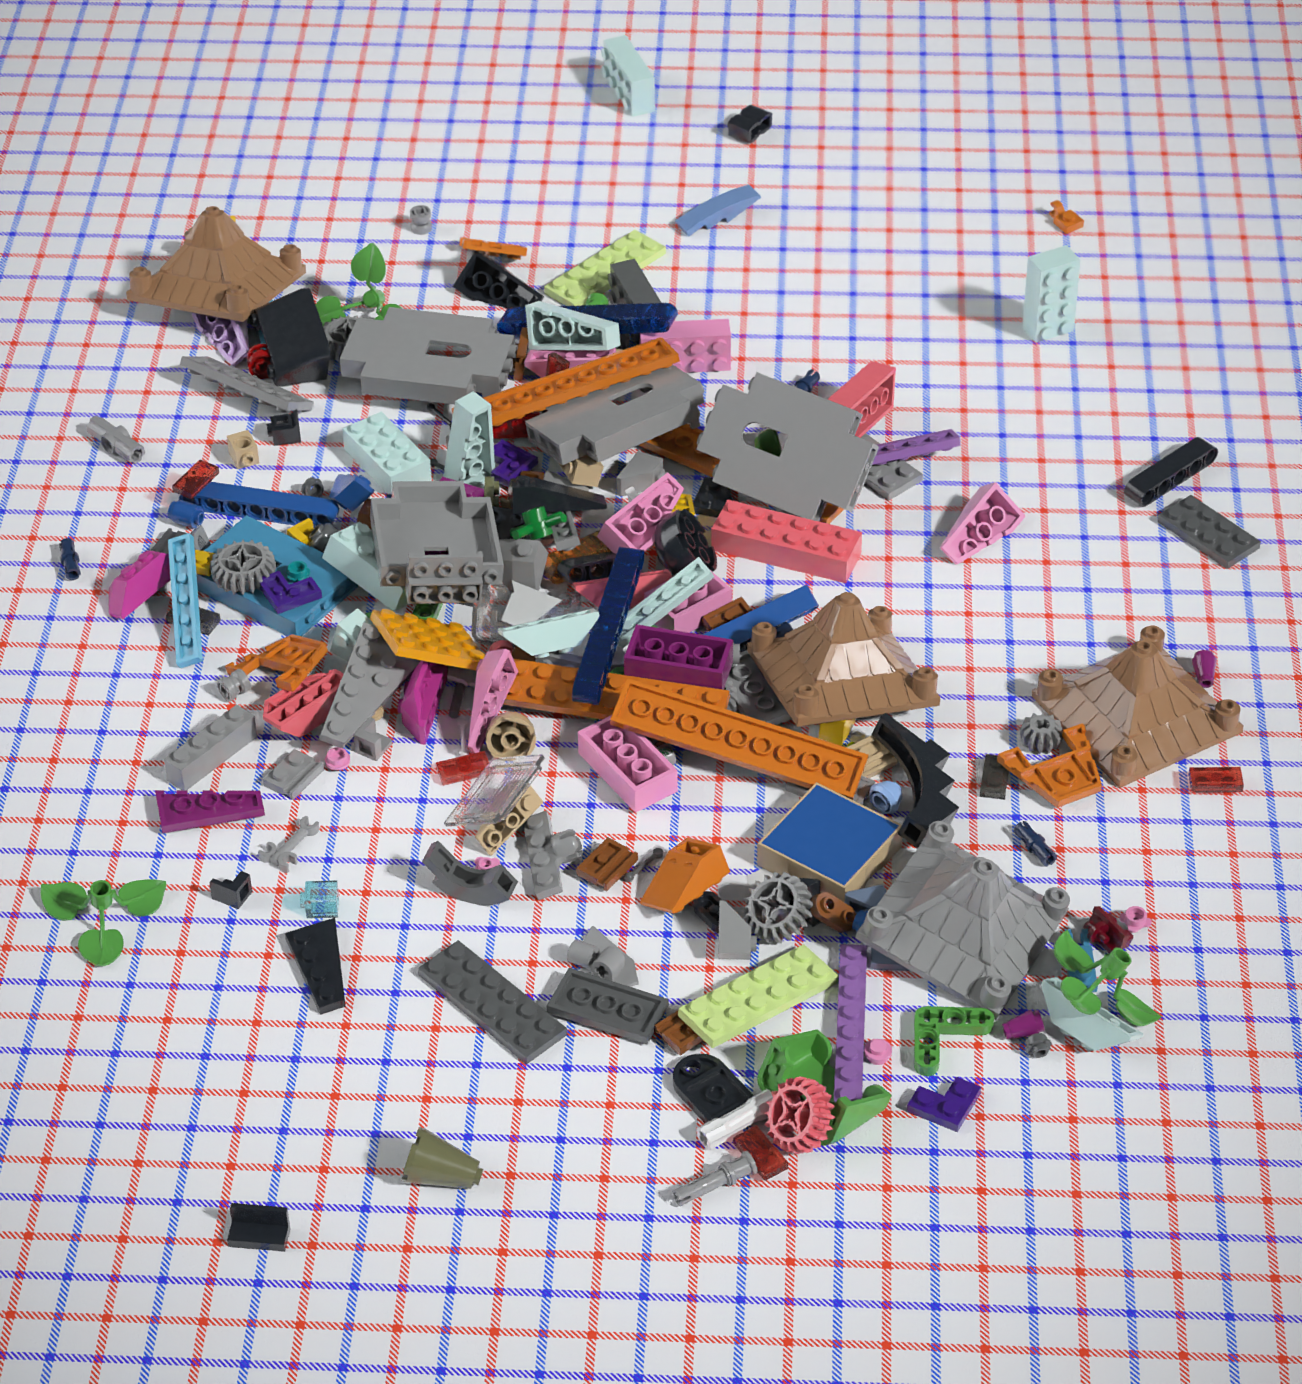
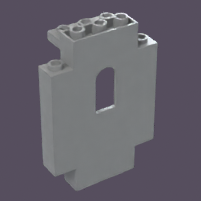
M389 307L384 320L356 319L340 357L341 377L361 379L362 394L455 405L456 400L473 391L475 393H482V398L501 392L504 386L507 385L508 375L512 371L513 358H516L518 345H515L514 335L497 333V329L493 327L492 318ZM430 344L464 347L471 351L468 356L463 358L426 354Z
M674 365L669 368H660L648 375L631 378L628 382H619L610 385L607 389L590 392L584 397L569 399L564 404L546 407L545 410L539 411L540 415L525 421L528 438L532 444L562 465L585 455L599 463L684 424L689 423L691 429L699 427L700 411L697 406L704 403V387L700 381ZM637 389L647 393L619 406L612 402V400Z
M758 372L749 382L748 394L724 384L722 385V388L715 395L713 410L706 417L704 432L697 439L698 446L696 449L720 460L712 473L713 482L798 517L818 522L827 503L853 512L879 449V446L855 436L863 414ZM758 423L788 435L780 457L746 444L743 439L744 429L749 424Z
M392 481L391 498H371L370 521L380 587L405 586L408 604L481 603L483 585H502L504 563L490 497H466L464 481ZM424 551H448V555H425Z

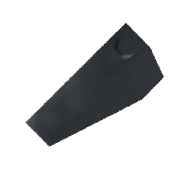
M475 250L452 286L470 299L526 313L525 305L537 301L542 302L544 296L492 258Z
M525 475L510 478L508 496L513 514H522L540 506H544L546 512L607 509L604 495Z

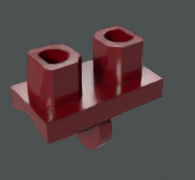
M1094 906L1092 916L1083 926L1084 929L1089 931L1087 934L1088 939L1092 943L1098 942L1109 954L1114 948H1128L1134 937L1128 930H1124L1117 923V919L1111 913L1105 912L1100 906Z

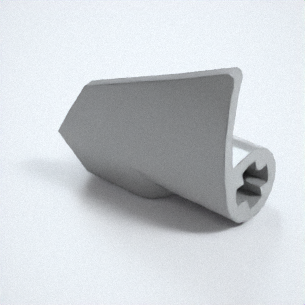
M594 926L590 928L584 941L575 939L571 943L567 952L568 962L591 970L594 976L629 987L639 984L634 960Z

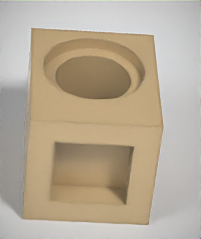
M249 430L227 435L229 454L237 469L259 464L257 444Z

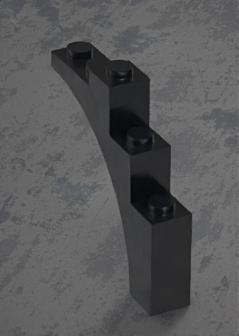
M885 713L880 716L871 735L890 751L908 777L913 793V810L907 815L898 835L918 849L925 839L930 824L935 821H944L950 825L959 809V806L946 797L955 781L942 771L950 753L932 739L925 743L889 714Z

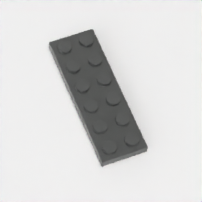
M459 940L418 968V975L526 1065L567 1036V1028Z

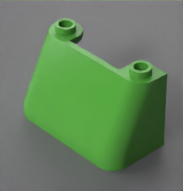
M818 1029L773 1039L758 1072V1086L761 1091L766 1089L770 1090V1092L778 1091V1084L786 1083V1079L805 1077L807 1079H814L826 1087L825 1092L832 1096L829 1103L835 1106L830 1111V1114L835 1118L830 1120L829 1125L833 1129L826 1131L828 1139L821 1140V1145L827 1146L838 1142L887 1107L892 1095L879 1084L868 1086L862 1094V1099L850 1101L844 1096L834 1101L835 1069L828 1064L832 1054V1046L828 1038ZM804 1094L800 1096L802 1101L807 1099Z

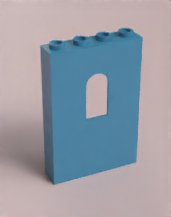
M247 515L203 551L217 553V549H223L224 544L231 545L233 541L239 543L242 540L245 542L253 540L255 544L262 542L263 546H268L269 550L273 552L275 562L280 564L275 569V572L280 571L288 584L295 583L287 578L286 571L288 565L293 561L305 562L307 568L310 569V575L307 578H313L322 591V598L277 614L261 590L255 589L253 593L249 591L245 592L244 595L241 592H237L233 595L232 591L225 592L223 588H218L212 579V574L211 576L197 574L198 591L286 636L291 634L303 636L358 588V584L322 558L323 552Z

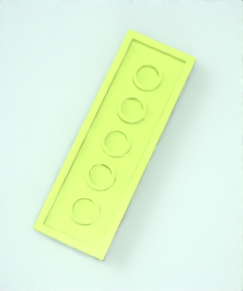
M635 229L545 285L544 293L573 311H577L586 305L590 294H603L611 289L608 282L610 264L635 259L640 268L643 269L665 255L666 247Z
M803 944L681 1006L678 1010V1016L713 1049L838 983L839 975Z

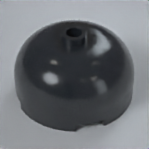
M677 509L665 516L658 523L654 533V545L658 559L673 576L698 557L712 572L717 568L715 549L713 546L709 547L708 541L704 536L706 532L704 527L688 510L683 509L679 511Z

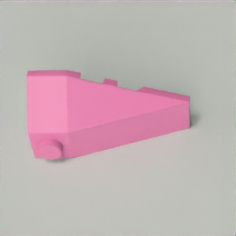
M667 472L605 521L597 537L613 553L638 558L654 544V533L658 523L672 512L684 488Z
M507 649L488 651L484 659H481L477 665L468 748L472 756L476 758L485 742L487 726L498 715L518 674V669L510 650Z

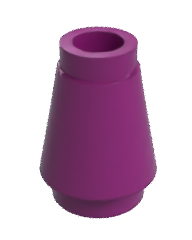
M1210 650L1197 651L1192 659L1198 683L1203 688H1209L1214 684L1217 658Z
M1030 1009L1002 1024L1006 1039L1029 1037L1045 1031L1039 1010L1032 1012Z

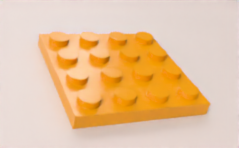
M381 609V611L372 610L370 620L396 656L476 670L479 661L485 657V654L463 628V625L450 622L445 624L430 617L427 620L419 619L410 613H405L403 616L388 609Z

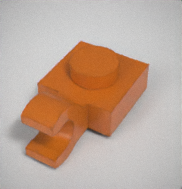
M1059 200L1050 203L1054 210L1049 211L1050 216L1054 218L1053 223L1065 234L1083 227L1084 220L1071 209L1065 211Z

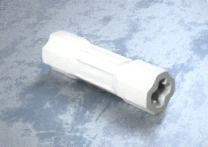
M766 1089L758 1093L733 1111L720 1118H714L698 1127L697 1136L700 1143L704 1145L706 1150H711L749 1125L768 1118L764 1113L769 1111L770 1108L767 1101L773 1100L770 1090Z

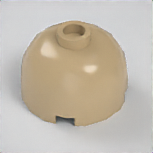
M508 711L498 714L491 720L487 726L485 740L488 750L495 759L503 763L513 764L518 762L516 759L527 758L531 755L536 745V733L533 724L526 716L519 712Z

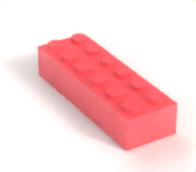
M871 361L828 398L830 401L863 414L855 436L861 438L893 409L896 367Z
M727 500L711 528V546L717 552L847 583L862 552V532Z

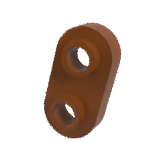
M828 892L816 894L811 898L813 906L810 910L816 919L839 933L853 930L852 925L857 914L851 906Z

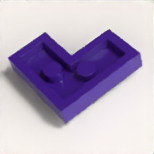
M502 439L494 445V459L500 465L491 471V476L495 477V481H499L500 484L509 488L510 478L520 476L521 471L533 469L538 464V457Z
M276 571L271 573L268 578L263 576V581L260 582L261 591L277 614L322 598V591L312 577L288 584L281 572Z
M959 1077L954 1079L945 1095L918 1086L907 1104V1112L958 1133L981 1095L982 1087Z

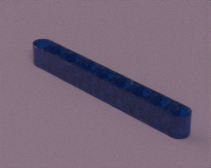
M670 303L559 306L619 323V334L664 333L670 329L678 316V310ZM508 308L497 323L498 332L500 334L520 337L522 327L527 328L526 308Z
M618 548L598 609L600 616L592 627L572 690L573 702L598 705L643 568V549Z

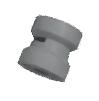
M416 205L410 209L411 231L417 235H424L432 230L431 210L428 206Z
M237 669L231 672V676L222 677L217 680V687L222 697L230 702L237 698V694H244L250 691L251 683L242 669Z

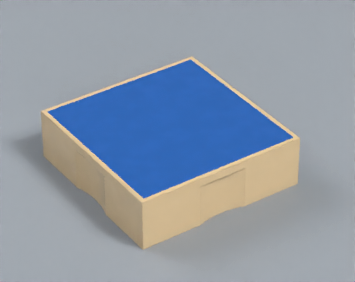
M816 782L757 843V865L780 875L785 872L798 878L819 879L820 893L828 892L845 903V894L848 891L865 888L868 880L881 870L902 847V837L898 835L902 824Z

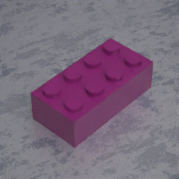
M636 624L624 656V675L724 690L733 663V640Z

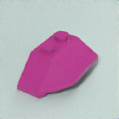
M150 550L145 551L139 555L136 562L121 570V574L113 580L109 587L108 613L111 617L124 619L171 580L169 554Z
M421 660L413 670L409 682H405L404 698L399 699L398 713H401L402 724L420 744L426 745L447 682L448 665Z

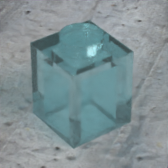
M337 880L305 881V892H300V907L305 908L306 919L338 918L339 891Z

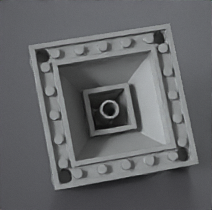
M935 821L930 824L925 839L877 906L868 910L865 921L857 931L855 938L970 1006L990 1010L994 1014V1020H997L1066 916L1069 909L1070 896L1059 887L1047 889L1044 896L1036 893L1035 890L1005 874L993 861L984 857H975L969 852L958 848V846L951 843L954 837L952 826L944 821Z

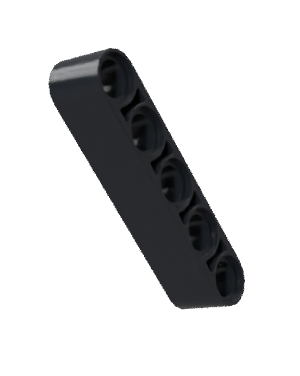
M1195 437L1130 479L1124 488V494L1142 507L1148 506L1211 465L1218 455V448L1201 437Z

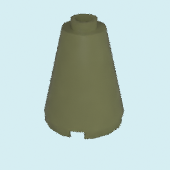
M418 1128L415 1135L417 1139L411 1146L401 1181L471 1189L473 1184L479 1185L484 1170L479 1167L480 1161L428 1129Z

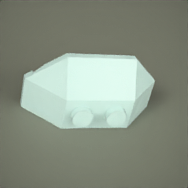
M592 608L499 628L498 634L528 654L535 655V658H544L550 656L549 652L558 650L559 653H567L573 651V647L580 646L600 615L599 611Z
M1054 977L1042 981L1041 987L1051 1022L1060 1027L1059 1030L1063 1034L1075 1037L1081 1041V1045L1090 1051H1097L1142 1039L1144 1035L1142 1032L1102 1007L1093 1015H1087L1078 1011L1063 995L1060 988L1062 980Z

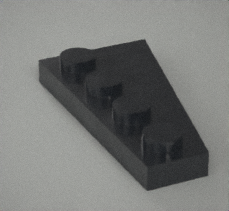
M335 918L285 933L286 942L319 1014L346 1007Z

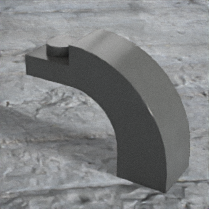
M439 841L431 843L422 860V863L435 875L432 881L435 886L453 898L476 905L490 906L508 901L518 883L502 864L486 870L474 869L462 864Z

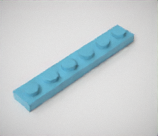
M190 533L168 539L176 664L180 668L203 662L194 537Z

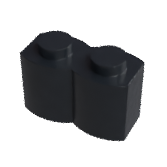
M748 105L741 110L740 114L730 118L727 125L728 135L746 143H753L760 134H764L772 126V112L754 105Z

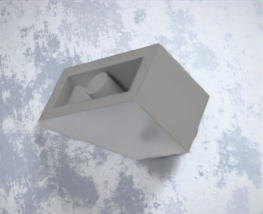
M638 451L616 477L617 495L621 497L626 496L625 490L632 486L638 493L645 491L665 475L663 459Z
M720 901L719 959L751 960V952H756L757 936H751L750 925L726 901Z

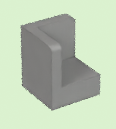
M370 717L354 734L355 752L377 761L392 745V739L377 733L375 719Z

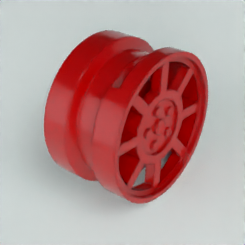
M257 344L251 347L247 353L248 370L251 375H255L260 379L269 378L267 365H270L271 358L266 344Z

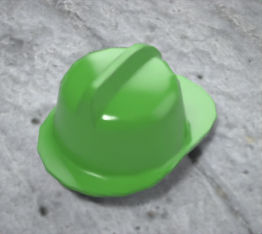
M771 428L759 432L758 437L754 440L755 448L780 457L782 449L778 432Z

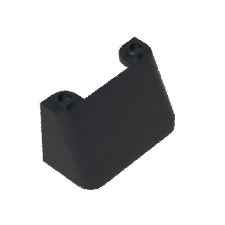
M310 288L298 289L254 309V313L250 315L251 325L256 327L257 331H262L271 358L270 365H267V374L269 378H272L274 385L283 386L327 380L330 348Z

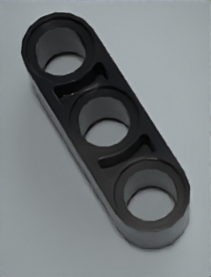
M604 552L562 560L557 567V573L561 579L572 584L574 582L627 575L630 570V563L619 554ZM618 561L617 566L613 569L614 563ZM596 564L595 570L591 572L592 567ZM574 568L573 574L569 576L570 571Z

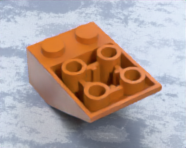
M687 837L668 851L640 901L641 905L672 914L678 913L693 899L701 897L705 890L712 885L720 883L722 878L730 873L721 846Z

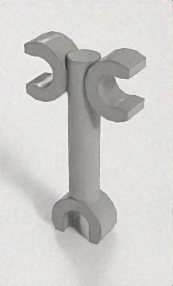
M308 816L302 817L300 819V829L278 850L275 843L267 842V851L269 852L258 851L260 861L264 863L271 862L274 865L279 864L280 871L288 873L289 864L287 862L295 865L298 863L297 855L291 851L306 836H314L319 832V822L316 821L313 825L308 826Z

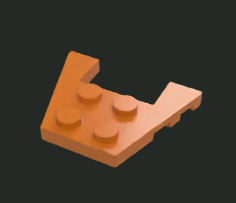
M466 237L459 238V246H462L463 249L486 251L485 254L488 256L499 257L500 253L507 254V257L510 259L521 260V256L527 255V247Z
M291 634L265 646V652L259 655L250 653L244 656V662L237 665L231 662L225 668L228 675H231V672L237 669H242L248 675L259 666L268 667L274 671H283L284 673L275 679L277 688L293 692L328 652L325 642Z
M1083 723L1063 730L1062 738L1072 750L1071 752L1035 765L1029 763L1019 747L1001 752L997 757L998 763L1056 808L1096 794L1102 788Z

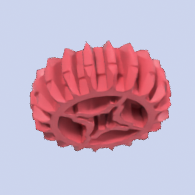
M805 1077L786 1079V1083L778 1084V1091L771 1092L773 1100L767 1101L770 1106L769 1111L764 1113L769 1118L764 1125L770 1128L767 1135L774 1138L773 1144L779 1146L783 1151L794 1154L809 1153L813 1151V1148L821 1147V1140L828 1139L826 1131L833 1129L829 1125L830 1120L835 1118L830 1114V1111L835 1106L829 1103L832 1096L825 1092L826 1087L814 1079H807ZM803 1094L807 1098L805 1101H802L800 1098ZM797 1130L799 1135L795 1136L793 1131Z

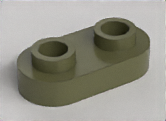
M486 476L484 497H490L492 506L499 507V496H495L500 494L499 481H495L494 476Z

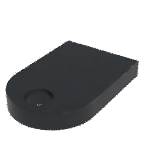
M692 1054L684 1057L676 1064L673 1070L674 1090L704 1124L733 1111L754 1096L720 1059L709 1054ZM689 1067H696L699 1069V1071L695 1073H690L686 1071V1069Z

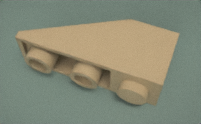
M588 455L564 465L558 462L572 484L598 487L604 467L601 462L598 463Z
M527 783L502 817H500L502 813L499 817L497 815L490 817L491 813L488 818H485L475 838L489 856H492L542 805V799L532 786Z

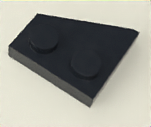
M704 477L693 502L695 514L718 518L727 500L733 501L730 489L713 482V478Z

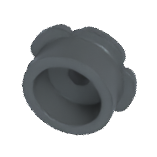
M310 477L302 485L301 491L305 496L320 498L324 492V487L320 479Z
M1043 1033L1033 1034L1025 1041V1051L1029 1055H1033L1034 1058H1041L1048 1054L1052 1042Z

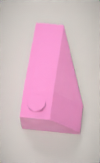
M996 482L981 486L967 502L940 549L955 565L959 564L983 548L995 543L1000 538L1012 533L1026 515Z

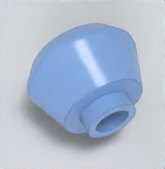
M887 780L870 787L869 799L879 812L893 814L898 810L903 795L902 789L897 783Z

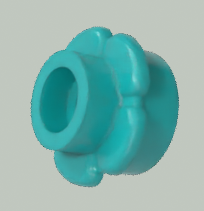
M293 561L288 565L286 571L287 578L293 582L306 579L310 575V569L307 568V564L303 561Z

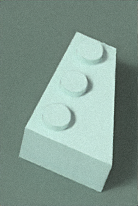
M357 608L337 624L330 652L348 662L363 622L372 626L375 625Z

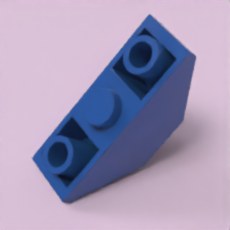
M338 474L329 498L344 510L353 512L375 490L370 487L371 482L362 475Z

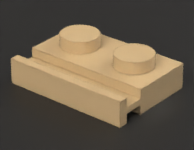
M872 735L847 747L869 755L862 776L867 778L874 777L896 766L898 763L890 751Z

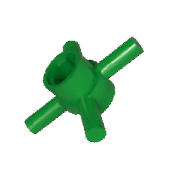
M540 506L523 512L522 517L525 525L511 528L510 535L515 540L529 535L531 540H536L552 534V526L565 523L567 516L561 511L547 516L545 507Z

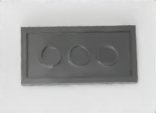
M1189 495L1158 515V523L1226 569H1229L1260 549V540L1192 495Z
M568 968L547 1004V1012L647 1045L655 1032L654 1025L661 1021L669 1006V999Z

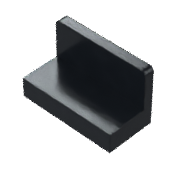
M231 1203L230 1214L232 1222L227 1238L228 1247L286 1251L291 1229L288 1208Z

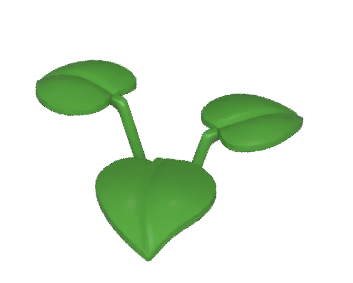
M374 243L368 244L356 253L351 261L353 276L359 281H366V285L370 288L369 291L364 293L363 300L341 307L338 297L325 296L316 303L323 326L325 322H331V318L346 317L343 310L364 304L369 308L377 307L376 313L379 316L375 320H384L389 307L402 308L397 304L383 306L385 302L384 293L370 283L382 282L386 274L383 255Z
M156 879L132 881L121 887L118 893L119 896L116 894V890L111 888L110 883L105 880L93 882L90 890L87 891L88 895L85 889L76 883L41 884V899L48 914L55 919L63 921L75 918L78 910H85L91 900L92 906L99 910L100 930L90 929L84 932L79 938L78 948L84 959L95 966L102 967L113 963L120 956L124 946L123 936L117 929L105 930L104 910L111 906L112 898L121 907L127 906L130 914L148 916L155 913L161 906L166 889V881Z
M1068 930L1058 937L1054 944V955L1058 962L1071 972L1078 970L1081 974L1090 973L1092 969L1101 965V975L1089 988L1075 977L1069 976L1062 980L1060 988L1063 995L1078 1011L1087 1015L1096 1014L1100 1010L1102 1003L1092 991L1104 978L1108 980L1119 978L1113 997L1118 1001L1115 1005L1117 1011L1128 1022L1136 1026H1146L1158 1021L1162 1017L1134 994L1121 989L1124 977L1128 974L1126 968L1132 962L1130 955L1121 948H1114L1110 954H1106L1102 959L1093 963L1084 949L1072 939Z

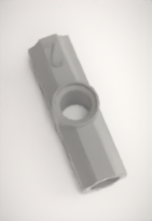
M97 415L90 418L86 426L87 432L101 441L105 451L109 454L116 452L134 464L142 460L145 454L144 447L130 437L129 432L124 426L119 425L115 427Z

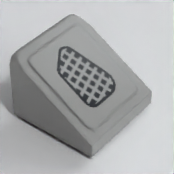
M202 525L190 533L194 537L195 550L203 551L211 545Z

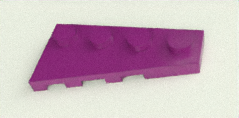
M155 790L162 833L265 816L260 791L227 790L225 794H216L213 790H203L202 794H188V790H177L176 794H165L164 790Z

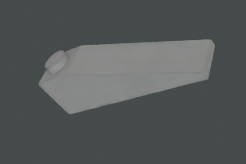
M499 540L504 563L503 581L500 586L513 593L512 581L539 591L549 553L546 548L537 540Z

